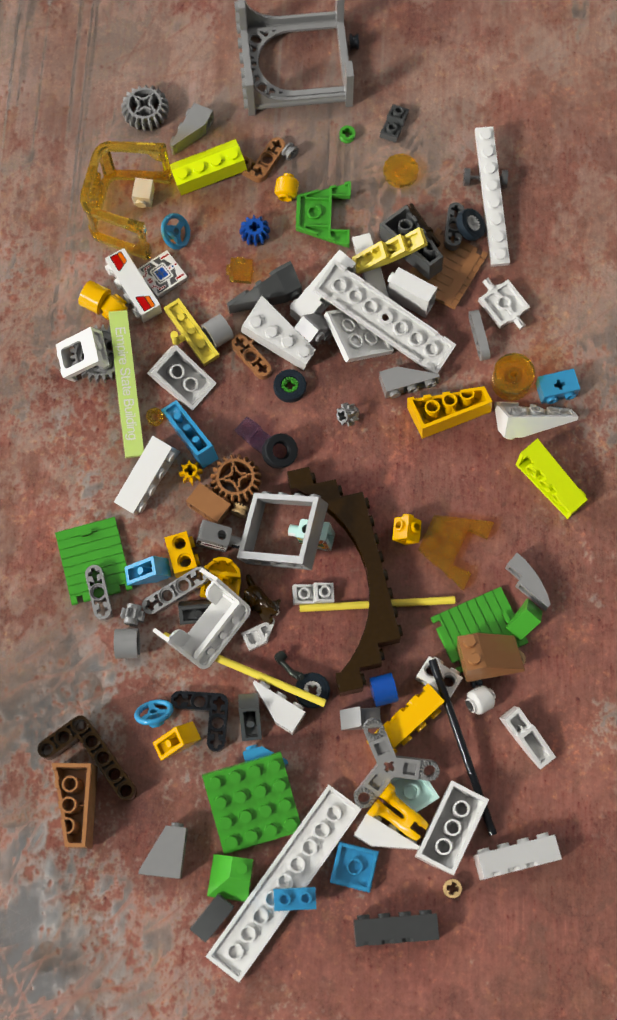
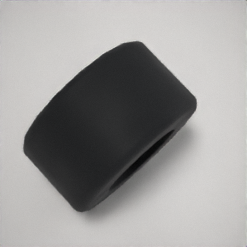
M275 434L268 438L262 446L263 459L272 468H285L291 465L298 455L297 443L287 434ZM276 444H282L286 447L287 453L284 458H277L273 454V448Z

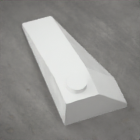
M495 402L494 404L498 431L504 438L510 440L523 438L578 420V415L568 408L548 406L546 409L536 406V404H530V407L519 406V402Z

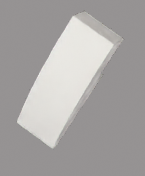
M513 706L499 717L516 742L539 769H542L556 758L536 727L529 722L519 707Z

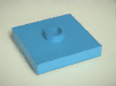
M339 841L330 883L370 893L379 851Z

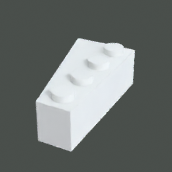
M548 832L536 835L537 839L529 841V838L526 837L516 840L517 844L510 846L509 842L497 845L498 849L490 851L489 847L477 850L478 854L474 855L473 858L479 880L561 860L555 834L549 836Z

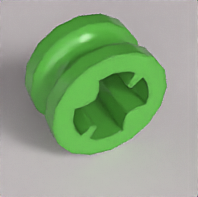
M347 125L340 129L339 137L343 143H351L355 139L353 127ZM345 132H349V137H346Z

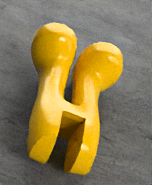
M390 782L379 797L398 810L404 818L396 815L379 799L374 802L367 814L371 817L381 816L403 834L418 841L421 836L410 827L416 822L418 826L427 830L429 824L419 813L397 797L395 786Z

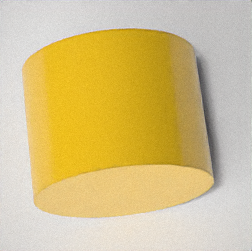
M90 280L84 285L78 303L80 306L96 314H101L103 311L100 309V306L105 298L111 294V290Z

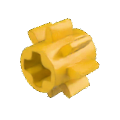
M188 460V464H181L183 471L179 472V476L184 477V484L188 481L191 482V485H194L195 481H201L199 474H203V471L198 469V462L193 464Z

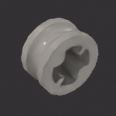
M290 142L283 148L281 155L286 156V159L290 161L297 155L299 148L297 146L294 147V144Z

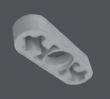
M479 310L469 311V323L479 360L490 359V349Z
M91 565L86 569L85 577L93 612L97 619L106 621L111 618L113 611L104 573L99 566ZM93 570H96L97 573H100L97 575V581L99 583L95 584L93 577L89 576L92 574ZM97 588L104 589V595L100 598H96L93 595L94 590ZM95 602H103L104 608L108 609L105 612V616L98 613L101 611L99 603L95 604Z

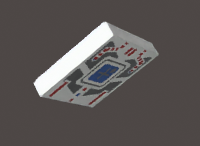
M167 250L138 268L145 282L158 299L188 280L187 275Z

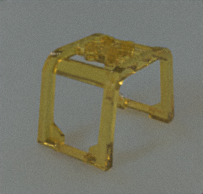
M118 141L101 143L92 153L80 193V203L87 215L91 236L97 242L118 250L124 248L131 255L149 260L152 251L150 243L146 241L147 230L145 222L102 210L108 186L114 180L135 181V178L151 179L156 183L171 184L172 174L166 145L164 143ZM111 152L148 154L156 161L162 162L163 171L115 170ZM99 162H100V165H101V168H102V172H103V175H104L103 178H102V180H101V173L97 171L98 166H99ZM100 219L137 233L139 242L132 244L100 233L97 230L98 220Z

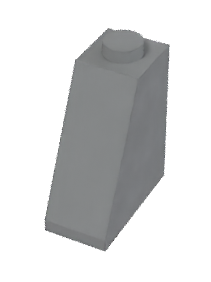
M172 822L171 826H165L139 869L140 875L182 879L188 829L183 827L184 824Z

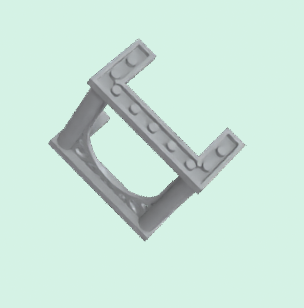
M246 0L234 1L237 34H241V38H238V48H242L239 58L240 64H244V68H241L244 109H248L249 116L256 115L255 110L338 102H345L346 107H353L354 71L353 63L348 59L344 27L345 0H335V11L286 16L265 15L253 10ZM336 28L343 86L285 90L272 85L262 75L258 64L259 55L264 45L272 38L289 32ZM257 36L261 39V43H254L250 38ZM265 85L266 89L262 92L257 87Z

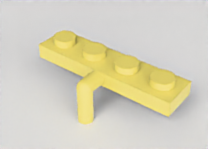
M179 298L163 307L168 317L181 333L178 336L176 331L171 332V339L174 345H179L186 340L203 366L220 357L215 347Z

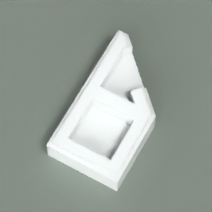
M274 618L273 623L270 625L264 622L241 633L249 652L268 643L275 624Z

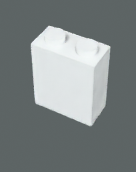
M398 267L396 272H392L387 280L389 282L387 286L389 298L426 318L435 303L437 287Z

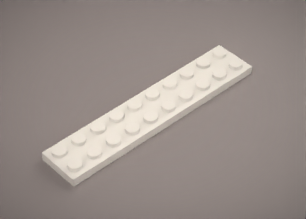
M328 785L208 952L206 958L237 982H240L290 912L274 911L273 889L306 888L357 817L361 808Z

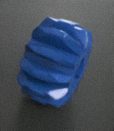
M253 215L252 219L246 217V222L241 223L239 231L242 235V240L247 241L248 246L254 243L256 247L257 243L263 245L264 240L269 239L270 227L267 220L263 221L262 216L256 219V216Z

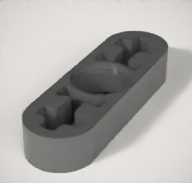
M457 202L449 205L446 217L444 246L450 251L457 250L462 240L459 230L452 229L449 226L450 224H456L457 217H454V210H457L458 214L465 210L463 205ZM452 236H455L454 243H451Z

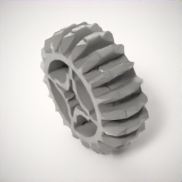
M139 85L138 89L132 88V93L127 92V97H123L121 105L122 115L131 128L135 126L137 130L142 128L145 132L146 128L152 131L153 126L158 128L159 123L164 124V119L168 116L169 106L165 94L161 93L159 88L155 90L153 85L150 88L147 85L141 88ZM156 103L159 105L157 110L154 109ZM134 105L136 106L135 112L132 111Z

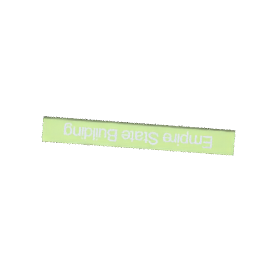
M127 310L108 312L125 458L140 457L144 447Z

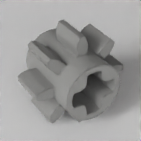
M348 402L341 404L342 408L337 409L338 421L341 422V425H355L354 421L359 420L358 408L355 407L354 403L350 405Z
M129 603L127 608L122 607L120 617L124 619V624L138 626L139 622H144L145 613L141 611L142 606Z

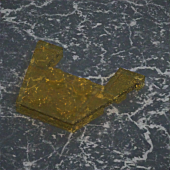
M434 515L418 551L441 569L460 589L464 590L471 573L454 566L453 563L467 533H473L487 540L494 522Z

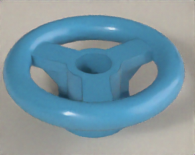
M168 214L161 224L162 238L172 249L184 248L190 240L189 224L180 214ZM171 219L179 220L177 225H167ZM184 226L185 238L182 241L180 234L181 229Z
M167 700L148 701L136 709L134 718L139 724L149 725L152 728L160 727L172 715L174 707ZM161 705L167 707L168 709L155 708V706ZM149 708L148 713L140 717V714Z

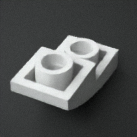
M333 583L294 584L292 586L293 605L334 603Z

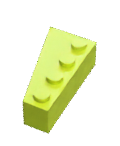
M538 438L520 453L515 465L567 519L585 505L588 500L586 494L576 486Z

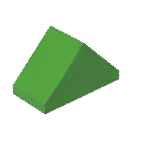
M527 598L506 628L515 637L522 640L541 623L543 611Z

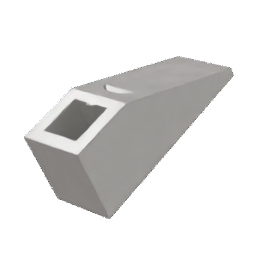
M193 103L192 107L188 108L184 121L178 126L176 136H173L170 140L169 145L172 155H176L207 134L214 121L213 110Z
M394 367L379 372V381L385 398H397L403 393H414L424 387L432 388L439 383L440 375L437 373L403 367Z

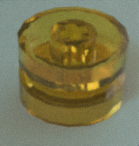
M518 353L506 354L499 358L491 377V386L496 395L509 401L519 400L526 396L534 381V365L529 358Z

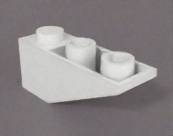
M254 680L253 685L275 724L293 735L305 716L304 707L295 701L293 704L286 700L287 696L279 691L274 693L269 690L270 686L265 682L260 681L258 683Z
M366 814L354 834V837L370 847L418 850L420 847L416 844L418 841L399 834L400 830L394 825L389 824L386 826L381 822L382 818L379 816L371 817Z

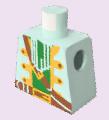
M301 519L299 526L289 525L288 536L296 537L301 545L308 520ZM330 522L323 523L317 549L331 552L335 532Z

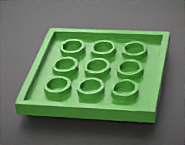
M281 751L202 774L224 854L294 834L301 824Z

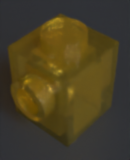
M244 257L231 258L230 264H227L226 275H229L230 282L252 284L253 259H246Z

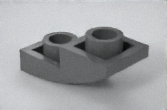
M393 104L380 132V138L396 143L408 116L409 109Z
M218 893L192 924L190 930L206 943L233 910L234 906Z

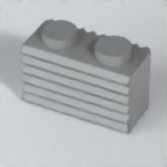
M320 312L304 314L294 327L308 342L327 341L332 336V332Z

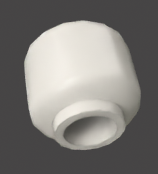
M481 685L467 693L465 704L471 713L481 715L495 706L496 695L491 688Z

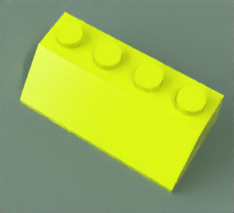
M236 139L169 164L181 196L242 173L245 170L247 171L245 160Z

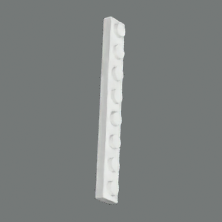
M493 126L475 128L491 267L506 266L510 264L494 128Z

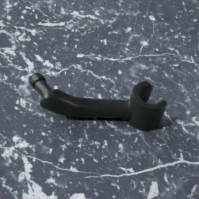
M283 651L275 654V661L290 676L298 680L304 679L303 673L293 670L285 662L288 657Z

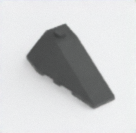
M291 261L272 270L269 273L271 276L266 280H258L252 290H245L227 303L229 314L252 310L261 296L271 305L287 303L290 300L298 299L302 294V286Z

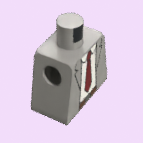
M202 520L195 546L226 552L228 546L239 549L241 537L231 535L232 528Z

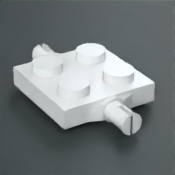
M486 278L482 283L487 287L488 291L478 299L480 305L499 329L512 322L517 325L519 330L524 328L526 324H524L520 316L530 309L524 298L509 280L494 286L491 280Z

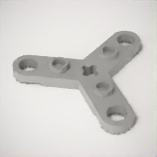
M369 718L365 721L363 731L377 764L354 792L353 797L357 806L360 808L371 806L394 777L432 781L438 777L440 769L434 760L395 755L383 723L377 718ZM373 723L379 726V731L375 734L368 732L369 725ZM392 761V765L394 768H388L387 770H385L386 766L384 763H390ZM425 766H433L435 768L434 773L431 775L424 774ZM360 793H368L370 795L369 800L366 802L359 801Z

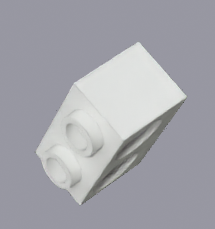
M429 656L415 679L425 686L429 683L440 695L434 676H430L426 672V669L430 667L429 660L436 658L443 679L451 678L453 680V686H446L451 698L463 679L460 676L461 673L452 667L449 669L444 666V662L439 658Z

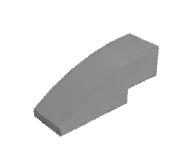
M516 553L507 563L505 569L519 580L515 587L546 611L551 604L542 581L529 563L520 554Z

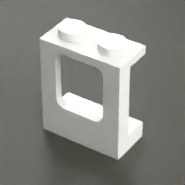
M89 327L56 344L57 357L61 366L60 371L64 379L76 382V375L95 366L104 368L110 365L102 331ZM81 342L84 360L72 365L70 347Z

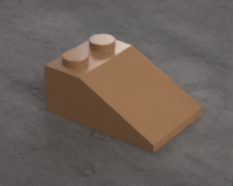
M487 633L457 636V651L466 682L525 671L515 636Z

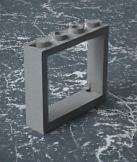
M268 491L254 493L237 558L251 565L312 570L328 503L317 494H311V496H305L300 493L289 495L284 492L272 494ZM266 503L312 506L299 556L253 552Z

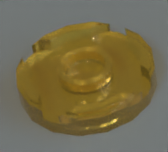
M395 154L385 161L383 175L391 186L404 188V186H410L417 180L418 164L411 156Z

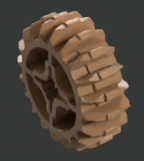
M233 454L230 455L229 460L223 457L224 463L218 461V467H213L214 473L210 475V478L213 479L210 484L214 487V493H218V496L224 495V499H231V505L234 504L235 500H238L240 505L242 504V499L249 502L248 496L253 498L254 492H259L258 485L262 483L259 479L261 478V473L258 472L259 467L254 466L255 462L253 460L248 462L247 456L242 460L240 454L235 459ZM237 467L243 468L247 470L249 473L238 471ZM231 468V472L224 476V478H221L224 472ZM234 473H236V477H238V486H236V482H234ZM251 481L249 486L241 491L242 485ZM223 486L233 487L235 492L228 491Z

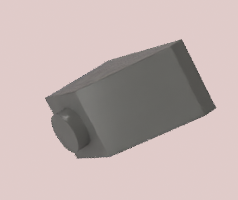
M258 693L238 694L242 741L262 740Z

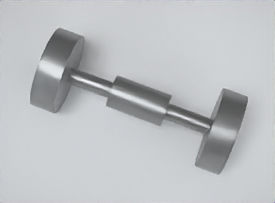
M465 168L463 186H469L470 179H479L481 181L480 174L479 176L470 175L471 169ZM502 170L501 188H507L508 170Z

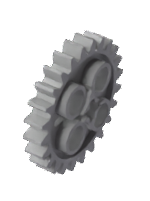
M102 324L101 329H98L97 325H95V329L102 331L104 341L107 340L105 347L110 365L104 368L100 366L92 367L82 372L81 376L83 379L88 376L89 382L95 378L96 383H99L100 379H103L104 383H106L108 377L113 381V375L115 374L113 351L108 350L112 347L110 326L106 330L104 324ZM81 342L72 345L74 349H70L72 365L84 360Z

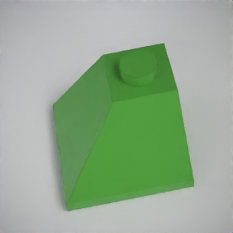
M214 854L207 896L215 897L219 893L225 899L245 902L249 897L254 860Z

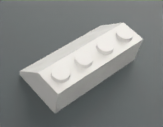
M451 781L415 857L437 869L454 875L489 799Z

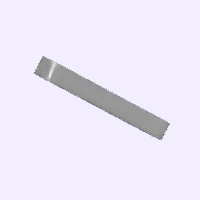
M196 567L143 600V611L147 614H157L200 588L209 579L203 575V580L196 579L192 581L189 576L196 578L199 575L198 571L200 572L202 568L208 572L209 570L205 567ZM183 580L189 583V588L186 591L180 589V583ZM170 590L173 594L170 601H166L163 597L164 592ZM158 600H160L161 603H157L153 606L154 610L148 608V606H150V602H157Z

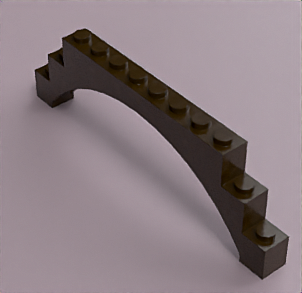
M309 467L287 471L291 495H294V493H300L305 496H311V494L320 495L321 499L328 503L326 512L346 531L361 557L369 589L368 617L357 649L343 670L335 673L340 697L362 692L364 689L363 685H366L364 673L360 674V672L382 667V661L385 660L383 649H379V647L400 643L401 636H403L402 627L397 625L396 622L398 617L397 608L392 606L391 599H393L391 587L388 588L386 583L389 580L386 569L382 568L381 564L384 562L382 551L377 549V544H379L378 535L373 533L372 529L375 526L372 515L369 516L367 509H370L368 497L364 498L363 492L343 496L342 487L337 485L336 479L316 483L315 474L310 472Z

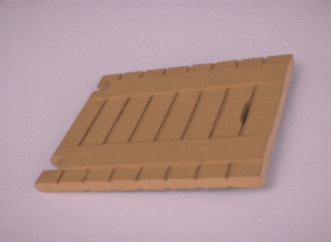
M437 228L434 235L440 242L438 250L443 255L442 271L430 280L414 267L409 273L437 287L435 300L455 310L489 253L483 251L480 255L477 253L479 248L461 240L457 250L450 251L444 246V236L441 235L443 230ZM455 236L451 237V243H454Z

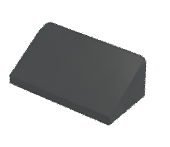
M209 600L179 602L180 625L195 624L212 602Z

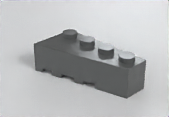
M407 204L380 223V239L384 242L399 234L406 235L420 227L416 217L410 213ZM422 228L428 245L403 258L430 280L442 271L443 255L433 241L429 240L426 231Z
M432 909L419 910V915H411V911L398 912V917H390V913L378 914V918L370 919L369 915H357V920H353L355 946L440 940L437 913L432 914Z

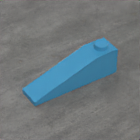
M177 400L161 409L164 416L203 469L219 459L211 442Z

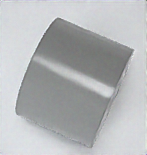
M221 314L216 315L201 325L204 334L215 349L234 338L229 324Z
M138 628L115 629L114 655L116 659L139 658L140 633Z

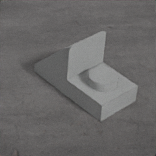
M358 706L340 710L341 731L363 729L365 721L369 718H377L381 721L380 707L360 708ZM373 723L368 727V729L379 728V726L376 723Z

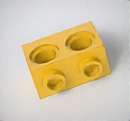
M187 531L164 537L176 578L201 565L198 554L194 555L192 548L195 547L193 537H188ZM178 542L186 543L182 549L176 548V544ZM188 559L191 561L189 566H181L183 560Z

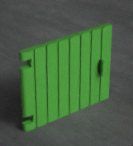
M115 517L55 533L72 606L78 604V597L83 596L84 602L91 601L85 577V571L91 565H97L102 569L109 596L121 593L120 586L123 585L126 586L127 591L133 589L126 582L125 566H127ZM93 570L92 574L89 576L93 577L96 584L99 583L97 581V575L100 573H97L96 570ZM95 589L93 592L94 597H102L104 589Z
M499 587L431 617L433 624L440 621L441 626L436 628L442 644L451 662L459 661L461 665L457 651V636L473 633L513 635L506 626L515 614L502 588ZM526 636L522 640L515 637L518 648L528 644ZM462 665L455 668L460 673H463Z

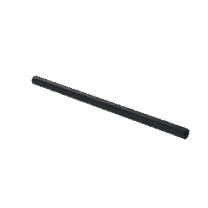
M436 658L429 660L440 696L445 701L444 707L473 790L484 797ZM486 805L482 816L489 836L497 834V831Z

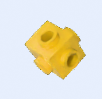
M403 514L402 517L394 518L392 540L404 545L420 543L421 520L414 518L412 514Z

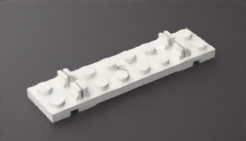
M335 259L313 290V292L428 372L438 374L456 346L451 340L440 335L438 331L374 288L361 277L347 270L345 266ZM383 314L388 315L389 319L387 321L382 319Z

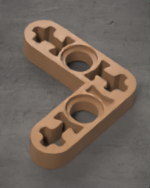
M279 137L273 138L257 161L243 155L248 167L247 171L245 170L239 174L254 182H263L281 158L282 150L285 147L284 140ZM278 144H279L280 147H277V148H276L275 154H274V153H273V151H274V146H278ZM265 157H271L273 161L271 163H265L263 159Z
M240 331L231 340L233 351L257 378L262 380L269 378L271 366L253 346L257 342ZM237 341L243 342V347L246 349L244 352L240 345L237 346ZM249 353H254L257 357L255 360L249 361L246 359V356ZM258 363L263 369L266 368V373L260 372Z

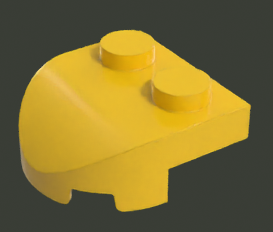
M217 557L204 566L240 597L241 573L233 560L226 557ZM210 580L201 586L200 597L206 598V589L211 583Z

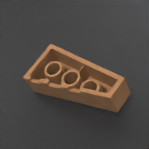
M52 763V769L55 774V787L59 799L58 806L62 817L61 825L65 847L92 849L98 766L91 763Z

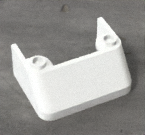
M202 568L200 572L211 581L206 589V598L212 602L188 633L177 629L167 637L156 628H154L153 632L196 666L206 669L212 665L246 621L251 609L243 599L218 577Z

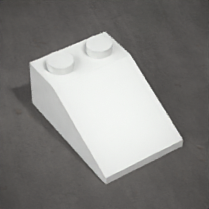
M177 345L171 346L147 373L191 411L217 384Z

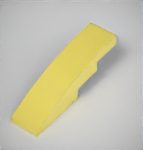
M418 227L406 235L399 234L387 242L380 241L353 256L352 260L356 262V274L392 263L427 246L428 243L423 229Z

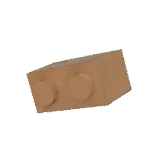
M199 483L186 500L188 507L208 521L220 525L232 509L230 500L228 498L224 499V495L218 496L214 493V489L207 484L204 486Z

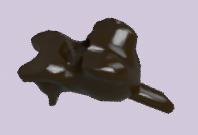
M247 574L246 582L249 587L244 591L243 600L250 606V612L256 611L262 621L270 625L273 623L272 616H277L280 613L279 604L281 599L275 601L269 599L263 590L255 585L251 575Z

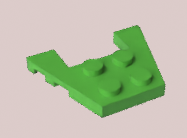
M351 181L344 182L343 185L329 186L328 189L320 191L317 189L297 195L296 231L349 248L350 230L331 229L332 199H351Z

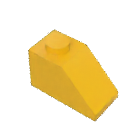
M192 721L174 727L154 741L153 744L162 761L191 747L200 741L201 738Z

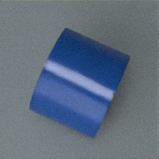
M392 673L369 678L375 707L399 701Z

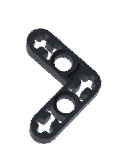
M176 691L173 693L171 704L175 709L209 712L207 746L212 752L222 751L226 744L229 707L227 697L221 693ZM179 695H182L183 699L189 700L188 696L190 695L192 696L190 700L191 707H188V702H182L181 705L178 706V703L175 701V699H178ZM201 696L205 698L204 706H195L194 700L196 697ZM218 698H222V701L225 702V705H221V712H225L224 715L219 713L213 714V711L217 712L218 707L214 704V701H218ZM217 717L223 719L224 723L221 728H214L212 725L213 720ZM211 731L223 732V735H218V740L222 744L218 745L217 748H214V745L211 744V741L215 740V733L211 734Z

